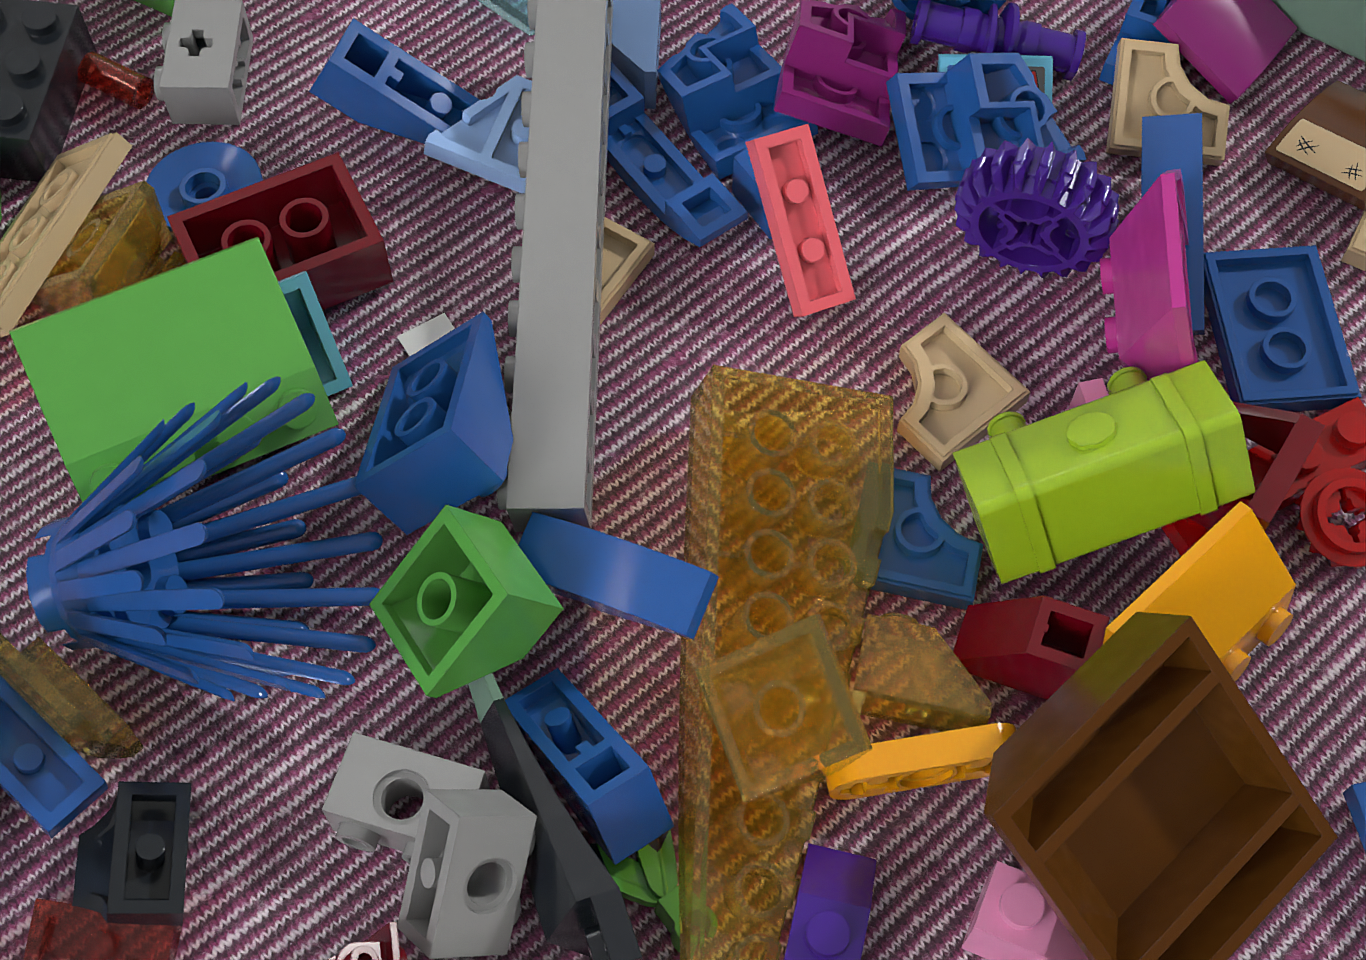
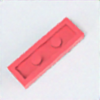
M809 124L745 142L793 316L803 317L855 300L856 297Z

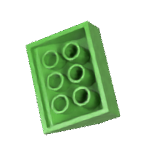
M258 237L9 331L82 503L163 418L166 424L183 407L190 403H195V410L191 418L144 464L245 382H247L248 388L243 398L265 381L273 377H281L280 386L272 395L140 494L301 394L311 393L315 396L313 405L307 411L263 437L256 448L211 476L338 425L316 367Z

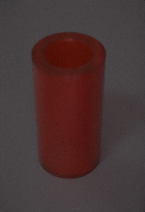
M94 51L86 54L79 64L78 78L82 83L129 106L142 109L152 99L154 94L153 80L131 68Z

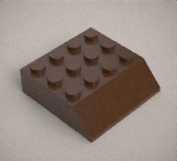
M1136 612L993 753L983 813L1089 960H1228L1338 838L1193 618L1187 615Z

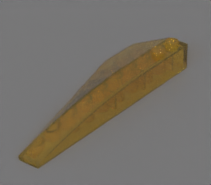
M713 365L691 396L684 562L711 571L718 575L719 579L694 640L681 636L678 755L680 960H779L782 945L779 943L787 910L792 908L799 880L795 878L804 843L810 840L817 813L813 809L819 785L826 778L830 754L834 747L851 680L849 669L855 647L861 642L866 622L863 615L870 588L876 583L881 560L878 557L883 537L889 532L894 513L893 396Z

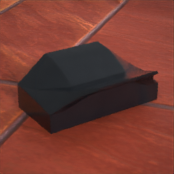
M118 782V793L110 810L95 825L79 835L72 906L101 913L107 923L183 926L192 783Z

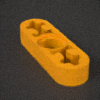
M993 723L858 745L835 751L822 760L829 796L837 800H850L990 777L993 753L1016 731V727L1010 723Z

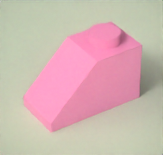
M997 861L982 887L961 949L987 960H1089L1027 873Z

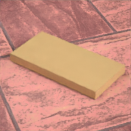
M117 132L109 133L57 155L1 238L0 337L10 335L9 331L14 329L132 148V145Z

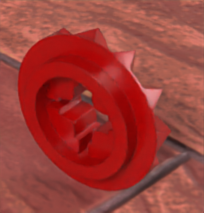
M1349 467L1326 470L1307 482L1308 485L1304 493L1295 502L1300 507V520L1295 529L1304 531L1311 543L1308 552L1321 554L1330 560L1331 567L1347 566L1355 567V569L1365 567L1366 472ZM1340 506L1344 513H1354L1355 516L1364 514L1365 516L1357 524L1348 528V531L1344 525L1335 526L1334 523L1328 522V518L1338 512Z

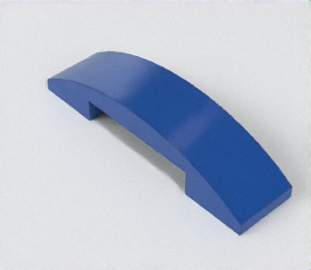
M611 62L607 161L632 192L664 224L679 236L698 247L705 245L747 220L748 211L713 173L703 178L646 115L645 98Z

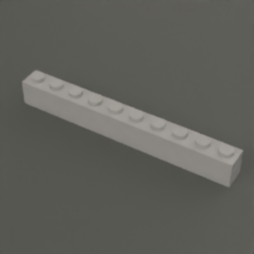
M528 0V24L530 30H535L534 42H526L524 48L525 72L527 78H532L531 91L522 92L521 115L523 126L529 127L528 142H519L518 146L519 174L521 178H526L525 193H516L515 223L518 230H523L522 246H513L511 253L513 282L520 283L519 300H510L508 304V330L510 337H516L515 356H506L504 364L505 389L507 393H513L512 413H509L513 444L509 456L507 476L502 485L497 489V503L500 510H507L516 532H524L532 512L591 529L613 0Z

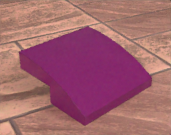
M1171 0L1153 23L1170 43L1179 45V52L1229 104L1237 100L1257 79L1298 28L1272 0Z

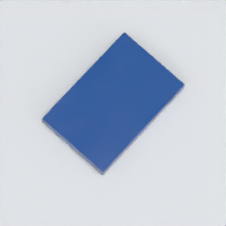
M1316 245L1204 253V300L1232 402L1301 412L1330 410L1357 397L1361 399V393Z

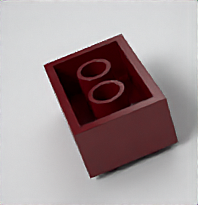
M339 152L167 216L186 264L258 237L277 281L306 271L322 310L394 282L384 240Z

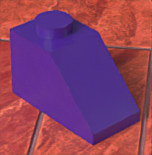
M808 843L783 960H861L871 910L877 859Z

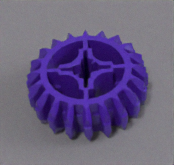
M1029 138L1025 140L1021 147H1017L1013 143L1004 140L998 150L985 148L981 157L972 159L970 166L966 168L955 195L956 226L965 231L964 242L970 245H979V256H992L999 261L1000 268L1010 265L1018 268L1020 274L1026 270L1034 271L1043 279L1049 272H1055L1059 276L1067 278L1072 269L1086 272L1091 262H1100V258L1108 250L1109 238L1117 229L1119 223L1117 219L1119 194L1111 190V177L1097 174V162H1081L1077 160L1076 150L1068 153L1055 150L1053 141L1045 148L1037 147Z

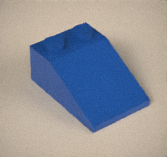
M484 311L392 367L354 487L406 535L430 522L432 523L445 505L457 508L476 496L486 497L492 494L502 485L507 476V465L513 444V434L492 320Z

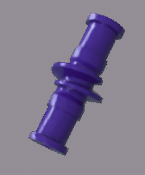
M919 0L911 26L909 43L918 45L919 41L923 40L953 47L954 51L962 53H1019L1020 55L1052 56L1053 71L1061 72L1063 79L1072 81L1081 63L1086 42V32L1076 29L1073 34L1045 28L1040 23L1028 20L1019 22V6L1017 3L1009 2L998 16L997 4H992L988 13L985 14L979 9L968 6L959 8L930 0Z

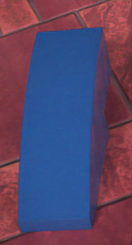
M532 512L518 544L553 594L586 603L601 612L692 640L695 638L719 579V576L713 572L597 530L536 512Z

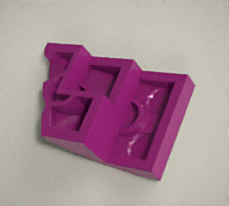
M801 0L780 72L774 111L882 147L890 129V100L886 82L898 73V52L906 37V13L898 9H890L885 18L870 17L859 5H833L823 1Z

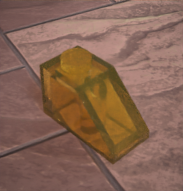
M886 613L881 616L867 615L848 712L940 732L987 725L991 715V701L935 627L921 625L913 617L900 613Z

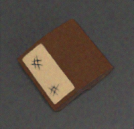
M1338 80L1312 99L1275 138L1265 151L1267 162L1366 212V93Z

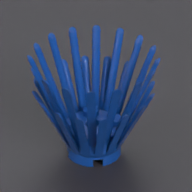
M273 377L265 381L243 398L248 388L247 382H245L144 464L191 418L195 410V403L193 402L183 407L166 424L163 418L69 517L56 519L42 527L37 533L35 539L50 536L46 543L45 554L28 557L26 567L29 599L39 623L47 633L65 630L75 640L62 645L71 650L99 648L230 701H235L228 689L254 698H267L266 690L252 682L310 697L326 698L321 688L315 685L285 678V676L290 675L339 685L355 683L354 676L347 671L253 652L248 644L228 639L367 653L376 647V642L368 636L310 630L307 624L294 620L186 611L240 608L370 606L369 603L379 592L380 588H309L312 586L314 578L308 572L207 578L369 552L381 547L383 539L379 533L365 532L242 552L303 536L306 532V524L299 519H292L263 527L259 526L362 495L354 487L357 476L208 523H200L282 488L289 479L287 473L284 472L285 470L339 446L346 438L345 431L340 428L329 429L172 504L155 510L256 448L263 437L307 411L313 405L315 396L311 393L299 395L140 494L272 395L279 388L281 377Z

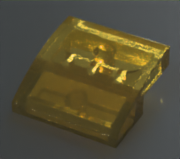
M0 633V675L71 747L83 754L103 759L134 757L144 748L129 725L40 637H37L19 652Z

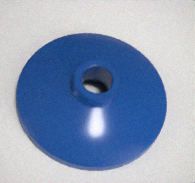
M223 142L195 143L175 150L157 163L147 177L144 186V201L151 217L160 226L172 231L167 216L263 181L256 160L242 148Z

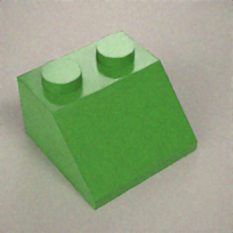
M449 505L443 507L369 603L425 695L433 698H438L523 659L564 609L501 521Z

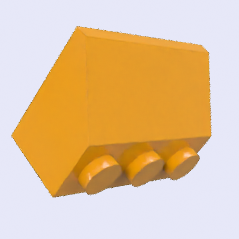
M1240 501L1106 627L1103 644L1136 612L1191 616L1233 680L1236 681L1245 671L1251 660L1248 654L1260 642L1271 646L1290 625L1293 614L1287 610L1296 584L1253 510Z

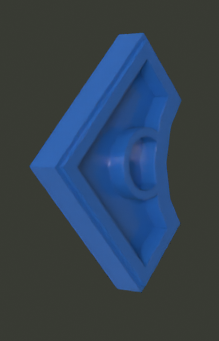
M868 463L843 584L967 610L968 605H973L984 544L958 534L941 518L931 498L930 475Z

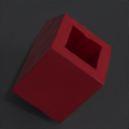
M1044 595L968 605L948 667L1048 700L1103 645L1105 630L1109 624L1110 617Z

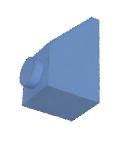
M613 0L611 62L645 98V109H656L657 70L659 67L661 0Z

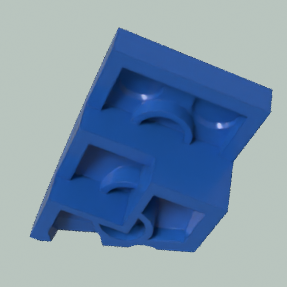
M733 3L726 5L720 10V22L707 35L697 32L686 42V46L681 52L673 55L657 70L659 80L678 119L701 157L719 180L733 174L734 156L738 155L746 147L745 142L805 124H809L812 136L818 134L817 125L774 111L782 66L759 45L756 26Z
M969 53L947 72L896 73L886 82L907 191L959 187L966 168L970 166L972 159L981 157L985 148L998 150L1004 140L1013 143L1017 147H1021L1025 140L1029 138L1037 147L1045 148L1053 141L1055 150L1063 153L1076 150L1077 160L1081 162L1086 161L1085 152L1081 146H1071L1052 118L1057 112L1056 108L1048 96L1036 86L1034 75L1019 53Z

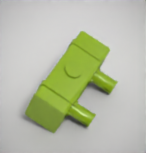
M1205 360L1152 377L1148 381L1146 374L1140 368L1131 366L1122 368L1115 372L1107 383L1109 395L1028 425L1024 416L1018 412L1008 411L995 416L988 425L987 433L990 436L988 440L952 453L976 526L1001 584L1038 571L1040 574L1056 569L1057 564L1196 514L1201 516L1217 511L1218 506L1255 493L1240 414Z

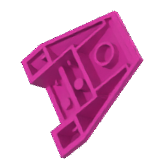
M1181 169L1167 170L1156 179L1110 236L1111 257L1100 258L1102 291L1104 295L1114 294L1115 316L1105 317L1104 319L1108 354L1118 353L1123 368L1131 366L1143 370L1147 376V381L1152 377L1199 362L1193 338L1185 245H1189L1184 185Z

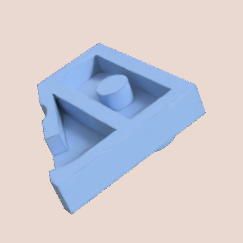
M519 75L514 76L499 86L492 97L479 100L465 109L462 120L442 133L437 129L431 132L425 141L424 155L516 192L525 193L526 178L520 177L518 168L519 142H528L529 127H524L522 123L521 96L523 91H531L532 81Z

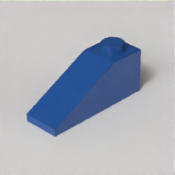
M354 18L334 47L309 90L310 93L358 123L425 144L428 135L437 129L442 133L462 120L463 111L480 100Z
M558 668L505 699L526 743L584 828L615 865L675 827L649 766Z

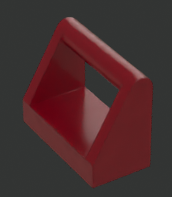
M1233 402L1240 414L1245 438L1276 453L1277 456L1251 500L1240 498L1218 506L1217 511L1203 516L1196 514L1188 518L1210 530L1241 501L1253 510L1264 531H1266L1325 425L1302 413Z

